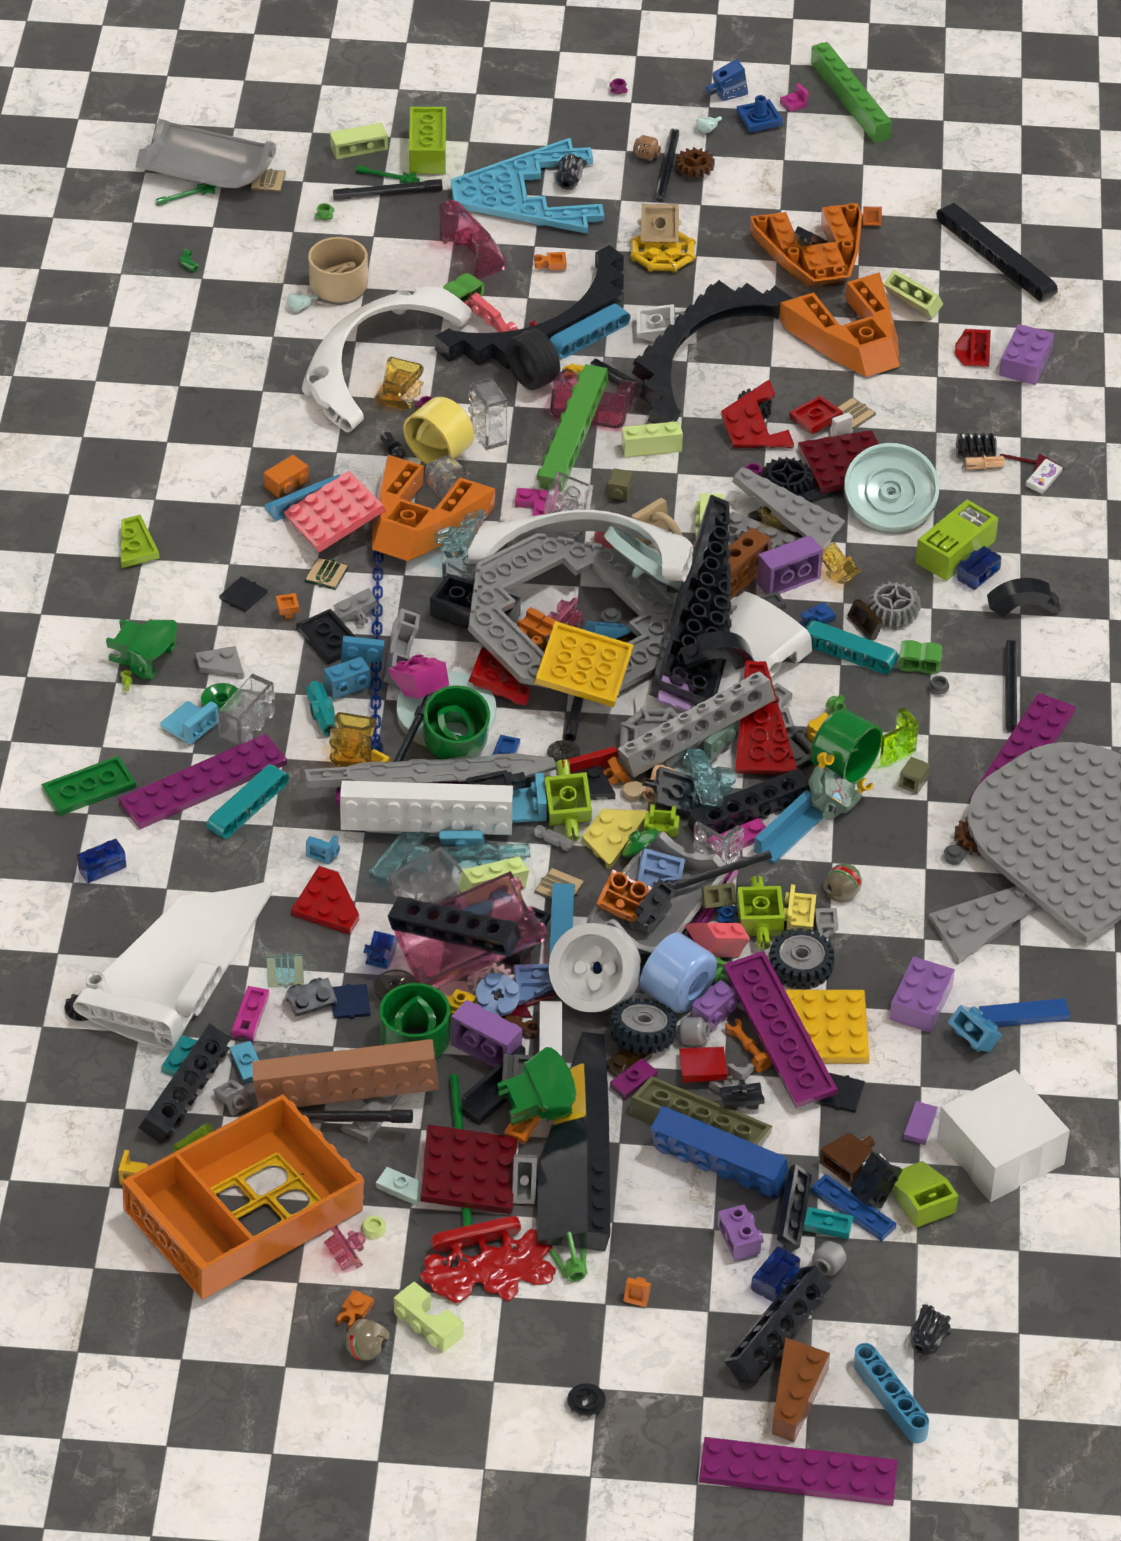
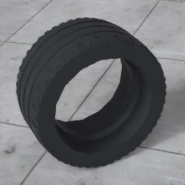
M532 328L514 336L507 342L506 356L509 366L516 379L529 390H535L558 378L561 370L560 360L556 349L545 333Z

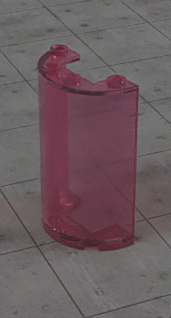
M511 871L436 904L445 907L450 906L462 911H472L484 916L490 915L494 918L511 920L517 923L521 938L512 955L545 941V935L548 934L544 923H540L537 920L531 906L527 907L521 894V890L524 889L519 877L514 878ZM393 930L416 983L427 984L437 989L508 957Z

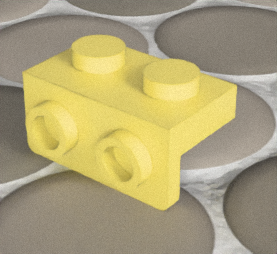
M791 884L790 892H786L785 905H789L788 908H784V921H787L786 930L794 929V931H797L798 928H802L803 932H806V929H811L812 933L816 895L795 893V885Z

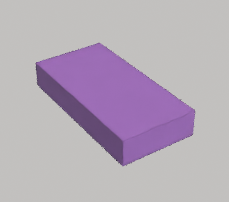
M916 1101L903 1139L926 1145L938 1107Z

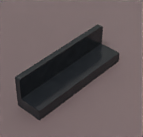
M521 1045L510 1055H525V1047ZM504 1060L462 1096V1114L478 1125L509 1100L506 1098L500 1099L498 1095L497 1083L502 1082Z

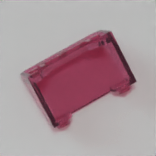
M449 200L439 204L440 240L444 244H447L448 241H454L457 246L465 243L476 254L474 276L477 279L484 278L506 268V257L492 236L459 202Z
M562 370L553 380L550 412L557 419L561 418L562 412L565 413L567 400L572 397V388L574 385H577L578 374L576 372ZM623 381L618 385L616 393L604 392L591 425L614 429L622 427L627 420L634 400L637 382Z

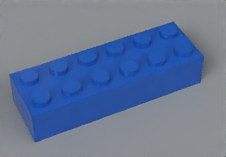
M665 1106L661 1107L650 1128L654 1146L660 1153L666 1155L670 1153L684 1163L691 1162L696 1164L703 1171H713L722 1179H732L746 1189L753 1188L758 1190L765 1197L770 1198L772 1196L778 1199L787 1182L789 1169L785 1156Z

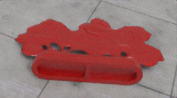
M509 1216L433 1235L430 1242L434 1251H453L446 1258L437 1254L427 1255L424 1260L425 1270L419 1276L423 1282L431 1285L433 1292L445 1296L456 1304L470 1295L472 1287L477 1282L483 1283L484 1290L492 1294L498 1293L502 1299L509 1302L519 1292L518 1282L521 1279L533 1285L548 1284L553 1280L556 1268L550 1262L543 1260V1256L553 1247L552 1245L537 1244L536 1230H527L523 1237L518 1240L510 1238L520 1232L521 1224L518 1217ZM503 1239L502 1247L500 1248L489 1247L485 1243ZM480 1244L481 1252L477 1256H467L461 1251V1248ZM511 1244H516L517 1249H513ZM457 1255L459 1263L455 1268H451L452 1259L455 1260ZM462 1257H466L468 1261H462ZM447 1260L446 1266H443L442 1262Z

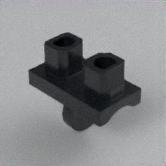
M741 1079L739 1080V1085L720 1087L724 1109L730 1108L736 1111L738 1107L746 1106L748 1109L754 1110L758 1109L760 1104L765 1103L760 1082L746 1084L745 1080Z

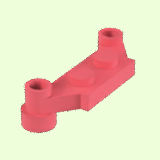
M478 293L469 296V299L464 302L476 316H480L487 325H491L497 332L518 330L515 323L509 322L506 324L501 313Z

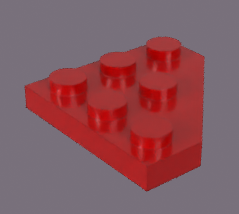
M481 647L468 681L476 687L485 688L497 696H503L515 704L525 706L531 689L527 685L523 686L487 649Z
M318 866L291 909L292 916L349 935L359 921V913L339 872L322 866Z

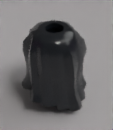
M572 153L562 157L556 165L558 169L555 179L556 184L565 190L574 189L582 177L583 169L587 164L586 160Z
M927 1304L922 1305L919 1317L911 1328L908 1338L913 1350L926 1355L935 1353L943 1339L951 1333L949 1330L951 1328L949 1324L951 1317L940 1314V1312L935 1311V1307L932 1305L928 1306Z

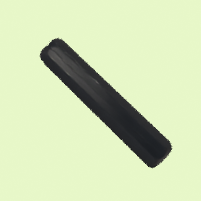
M597 358L591 361L590 364L593 366L607 368L609 379L631 391H635L638 388L639 382Z

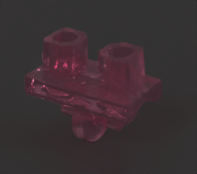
M574 597L570 602L561 599L557 605V612L560 614L551 611L548 615L560 623L579 628L584 622L582 612L577 609L579 599Z
M337 1225L331 1228L334 1235L329 1237L324 1243L332 1254L342 1248L345 1250L335 1257L341 1269L345 1270L353 1264L357 1269L360 1268L363 1264L354 1250L357 1249L360 1252L364 1249L363 1244L366 1240L362 1232L354 1233L351 1230L347 1233L349 1237L346 1239Z

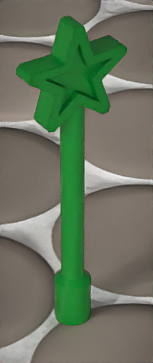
M360 165L356 169L358 173H370L399 179L400 184L420 182V179L416 177V172L411 174L403 172V175L368 169Z
M206 183L197 184L196 189L157 198L156 204L158 206L163 205L168 201L201 192L202 195L206 193L215 194L214 188L217 186Z

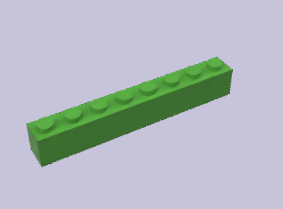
M828 42L813 45L811 49V64L872 141L876 143L890 139L892 121Z
M585 364L583 370L579 371L577 385H574L572 388L571 399L568 398L566 411L561 414L560 426L556 427L555 438L549 443V452L544 455L542 469L539 468L537 472L540 489L563 493L608 383L607 368Z

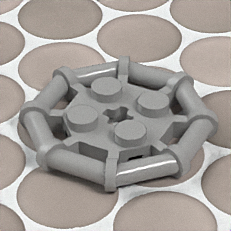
M670 706L668 708L640 707V710L627 721L621 722L619 726L621 729L620 746L618 748L628 742L630 732L635 733V740L644 733L657 728L662 723L668 722L669 719L677 717L679 714ZM642 718H644L643 724H641L640 726L639 724L637 726L635 725ZM688 747L659 764L671 768L672 765L686 754H690L692 747Z

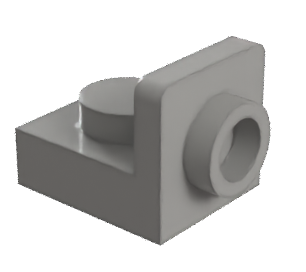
M230 1080L213 1089L215 1097L227 1105L229 1114L232 1116L250 1107L245 1087L234 1080Z

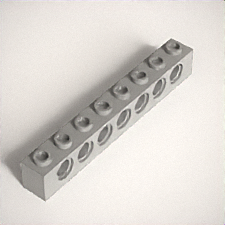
M760 671L754 673L721 693L715 694L710 699L697 704L688 711L680 713L668 722H664L657 728L644 733L637 739L627 742L624 746L618 748L624 769L633 777H636L774 701L775 696L770 680Z

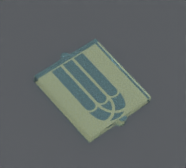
M283 953L282 955L266 956L268 988H288V986L296 984L304 985L302 954L286 955V953Z

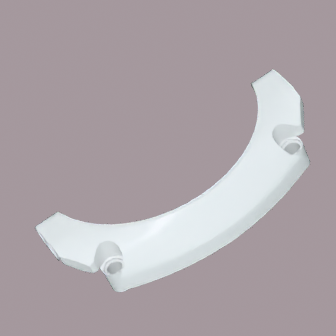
M417 287L413 295L406 290H399L395 294L374 300L358 308L338 322L319 345L306 372L302 385L303 393L307 396H313L318 405L324 407V414L343 431L351 432L363 421L364 416L353 400L342 372V350L350 332L362 321L373 315L390 310L400 315L404 314L407 309L425 311L442 316L444 320L460 328L473 317V312L469 306L443 288Z
M570 510L531 516L519 520L503 521L482 527L475 535L470 546L468 561L470 564H477V562L495 554L509 541L512 540V545L538 532L544 534L572 531L607 532L610 526H614L631 536L650 540L661 556L662 576L665 577V580L685 582L692 565L693 545L687 538L681 535L671 534L662 528L624 515L599 510Z

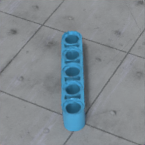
M612 304L555 334L550 340L556 349L557 355L564 359L625 327L629 323L631 315L618 304Z
M553 883L550 955L558 939L566 931L573 928L574 884Z
M869 1343L859 1344L855 1348L854 1369L907 1439L913 1443L924 1442L927 1439L929 1429L927 1414L876 1348Z

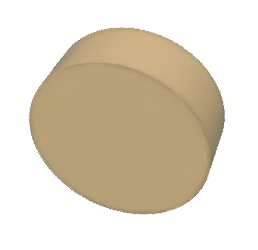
M637 781L625 783L623 786L624 798L629 801L642 799L644 786Z

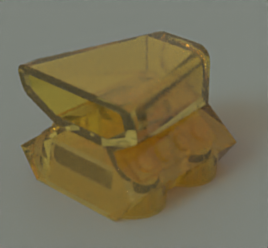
M389 357L386 362L383 383L374 396L378 403L401 410L412 408L414 399L420 395L421 387L424 384L423 381L419 380L424 370L423 365Z
M343 712L336 713L334 718L336 728L330 729V760L335 765L344 767L362 762H371V738L376 727V719L374 717Z

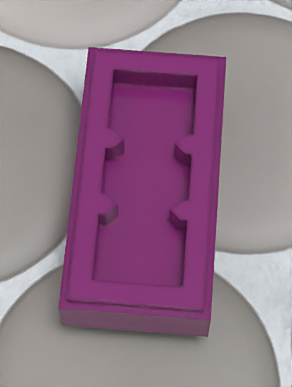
M640 1059L610 1081V1087L626 1100L637 1092L651 1076L657 1077L658 1071L644 1059Z

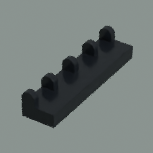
M797 1164L789 1167L777 1240L784 1244L782 1251L787 1254L800 1248L812 1175Z

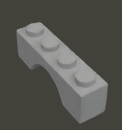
M401 608L392 626L383 678L384 682L398 686L388 673V669L396 666L397 662L411 659L410 651L419 627V614Z

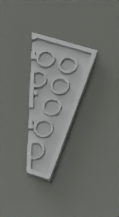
M741 467L734 475L732 482L747 495L755 496L759 500L758 504L762 507L767 506L772 510L771 514L792 532H798L803 537L811 535L823 551L845 524V520L839 518V516L822 509L818 505H814L801 496L791 493L786 488L770 482V480L753 473L749 469Z

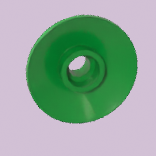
M217 683L203 691L201 703L204 707L212 701L218 706V714H227L240 707L242 693L232 684Z
M652 828L642 832L635 830L628 836L629 841L622 851L623 857H630L647 847L658 835L657 829Z

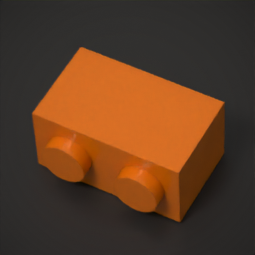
M292 455L263 472L264 487L278 498H282L309 481V466L295 455Z

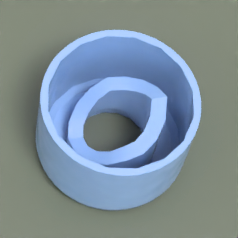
M672 933L658 944L648 958L641 974L640 988L644 993L664 1004L667 1008L669 1007L672 1011L685 1013L691 1010L694 1000L702 997L712 985L717 971L716 957L682 933Z

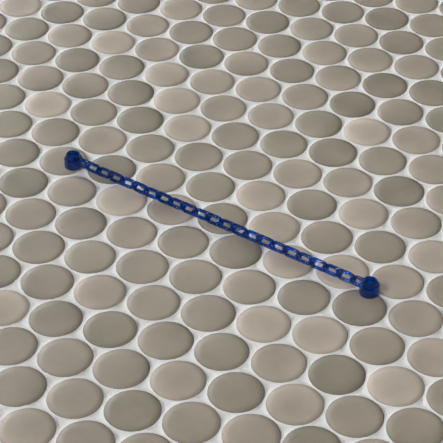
M374 551L373 562L376 563V568L372 571V578L376 581V585L372 588V593L378 603L376 609L378 610L380 607V613L376 611L375 614V608L372 609V615L376 618L375 622L371 625V632L375 635V639L378 640V635H381L383 631V625L379 622V617L383 614V606L379 603V599L383 597V587L379 585V581L383 579V569L380 568V563L384 560V554L381 553V560L379 557L376 560V553L379 556L381 552ZM375 571L377 572V574H379L380 572V578L379 575H377L375 578ZM375 589H376L377 592H378L379 589H380V596H379V593H376V596H375ZM375 625H376V628H378L379 625H380L379 632H378V629H376L375 632H374V626H375ZM378 661L379 669L377 666L374 669V663H371V670L375 674L370 681V688L374 691V696L370 698V708L374 710V714L370 717V727L374 731L370 735L369 743L367 744V755L371 757L373 749L383 753L381 737L377 734V729L381 727V717L377 714V710L381 708V697L378 696V691L382 687V680L378 677V672L382 670V661ZM374 680H375V683H377V682L379 681V687H377V685H375V686L373 687V681H374ZM373 699L375 702H377L378 699V707L377 704H374L373 706ZM373 718H374L375 721H376L377 718H378V725H377V723H374V726H373Z

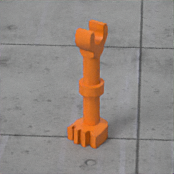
M735 1019V1027L725 1023L726 1033L737 1037L743 1044L742 1046L745 1051L750 1052L754 1056L751 1064L754 1065V1070L757 1073L768 1069L772 1065L767 1052L762 1053L756 1046L757 1043L754 1039L749 1038L744 1033L740 1019Z

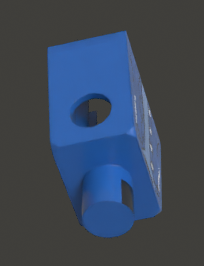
M735 59L714 71L712 74L714 83L705 87L709 96L717 94L722 101L748 95L745 68L738 59Z

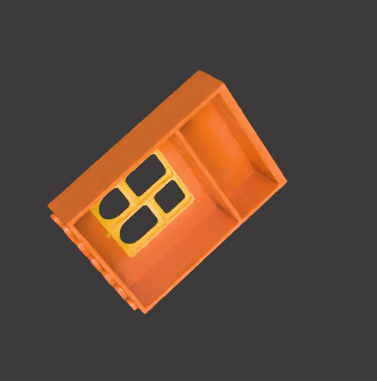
M282 1094L122 1180L123 1210L203 1300L363 1210V1188L365 1182L362 1175L358 1172L356 1173L351 1168L348 1160L338 1154L335 1146L331 1143L329 1144L324 1139L321 1131L311 1125L308 1117L302 1115L297 1110L295 1103L291 1100L289 1101ZM269 1166H278L286 1171L288 1174L286 1182L264 1195H258L245 1181L246 1178ZM231 1186H237L249 1198L250 1202L231 1212L216 1195ZM291 1190H300L308 1195L310 1202L301 1211L289 1214L277 1201V1197ZM262 1205H269L281 1218V1221L263 1232L252 1236L238 1219Z

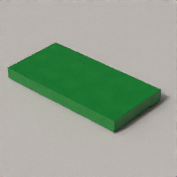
M116 756L45 782L41 786L58 816L134 789L136 788V782L120 757Z

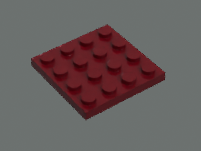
M870 430L798 442L797 449L804 463H808V467L812 469L813 481L820 493L823 494L844 490L845 477L851 462L862 451L879 443L873 431Z
M427 1124L420 1202L511 1214L514 1197L512 1193L514 1155L517 1153V1139L512 1136Z

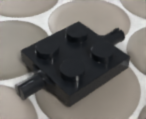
M660 766L656 770V780L644 777L642 781V786L653 788L655 807L671 811L672 806H676V813L688 816L689 811L696 808L697 802L707 804L711 801V797L699 794L697 777Z

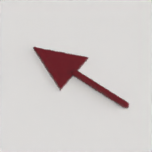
M1040 453L1037 460L1000 454V456L1007 459L1036 464L1033 473L1045 459L1050 460Z
M555 993L522 1005H517L516 1009L509 1015L532 1018L527 1007L559 996Z

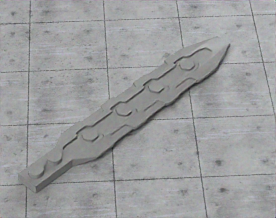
M510 753L483 757L461 756L434 760L411 759L401 762H362L347 767L304 769V779L307 788L314 789L321 787L338 788L341 787L342 781L466 782V779L469 777L507 770V772H512V774L524 772L527 778L534 776L535 773L556 770L557 766L554 758Z

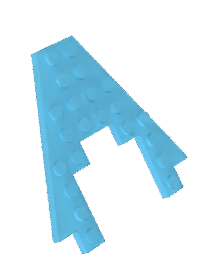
M571 138L451 179L454 208L530 222L537 226L545 225L581 233H588L587 222L604 221L602 204L547 207L545 196L527 197L524 180L541 179L540 168L556 167L560 159L565 155L572 153L586 160V165L593 164L591 147L573 148Z

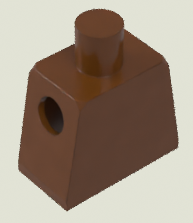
M847 1133L821 1148L819 1163L852 1188L862 1170V1163L866 1162L871 1152H873L872 1147L875 1146V1142L869 1135L858 1139L852 1133Z

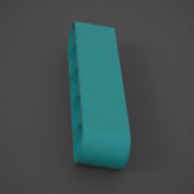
M813 620L805 627L811 636L812 649L873 671L888 674L899 659V654L891 647Z
M269 764L209 817L206 828L223 839L229 838L285 788L289 781V774Z

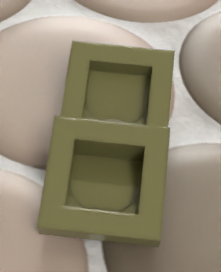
M734 883L701 887L703 908L737 904Z

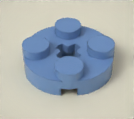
M489 973L477 985L475 991L477 1004L491 1013L498 1014L501 1018L507 1014L509 1015L518 1005L520 998L519 985L504 974ZM499 991L503 999L494 1000V995L491 993Z

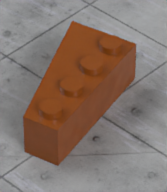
M785 1338L772 1435L795 1442L829 1370V1352Z

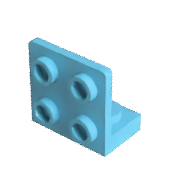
M186 701L161 721L160 726L191 745L219 722L218 706L211 701L206 706L199 708L193 703Z
M535 773V782H531V788H520L513 791L512 823L547 821V800L543 773Z

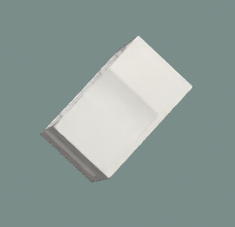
M1013 1070L941 1106L937 1142L968 1173L971 1181L992 1202L1016 1190L1023 1183L1039 1178L1063 1166L1070 1130L1016 1070Z

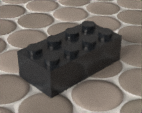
M447 573L430 597V616L468 629L474 582ZM509 594L516 601L515 607L504 613L516 623L521 615V598Z

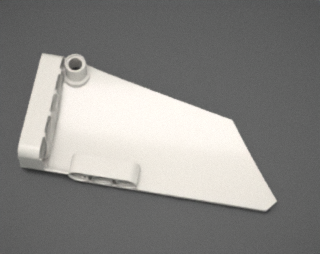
M743 592L731 602L730 619L732 627L730 632L736 633L746 640L754 661L767 662L771 677L778 672L781 662L787 657L793 662L798 663L812 652L809 632L773 604L749 592ZM726 660L718 693L744 680L745 667L735 670L733 664ZM653 678L635 696L636 713L643 706L645 708L669 707V705L657 702V698L649 695ZM674 708V711L677 712L678 714H680V713H682V712H686V711H683V710ZM644 718L637 722V725L643 724Z
M264 882L226 891L182 895L105 971H91L86 975V987L82 989L73 1004L74 1010L92 1022L117 1034L150 1046L172 1050L194 1015L198 1016L203 1010L271 896L272 889Z

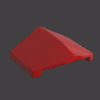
M965 329L955 344V356L963 366L989 367L991 330Z

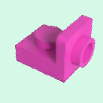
M798 83L795 85L794 93L780 97V104L789 113L807 106L809 93L806 88Z

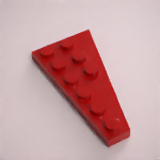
M746 661L744 679L760 671L770 680L775 700L740 719L735 770L736 773L782 775L797 769L767 662Z

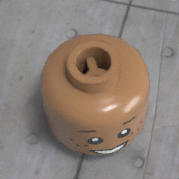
M646 135L636 138L633 146V152H635L636 157L652 161L655 156H659L661 146L658 145L656 138Z

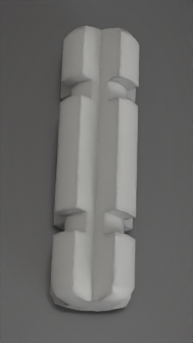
M538 825L534 830L536 837L544 838V841L557 847L561 846V849L565 851H570L573 847V840L567 837L563 838V835L550 829L546 830V827Z

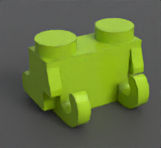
M651 804L650 813H645L644 830L656 828L658 833L664 831L669 837H676L679 833L680 817L676 816V806H672L671 811L655 810V805Z

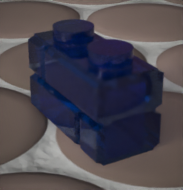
M983 546L978 551L974 550L967 560L959 562L957 566V580L976 590L1000 570L1001 555L994 551L992 552L986 546Z
M116 838L77 854L78 870L87 883L105 877L127 867L125 851Z
M779 1246L776 1247L752 1277V1291L760 1296L763 1295L764 1298L773 1302L800 1270L801 1259Z

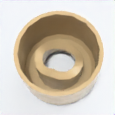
M332 237L319 241L310 249L308 254L309 284L312 292L317 294L320 299L333 303H344L357 299L365 292L368 286V254L361 243L350 238Z

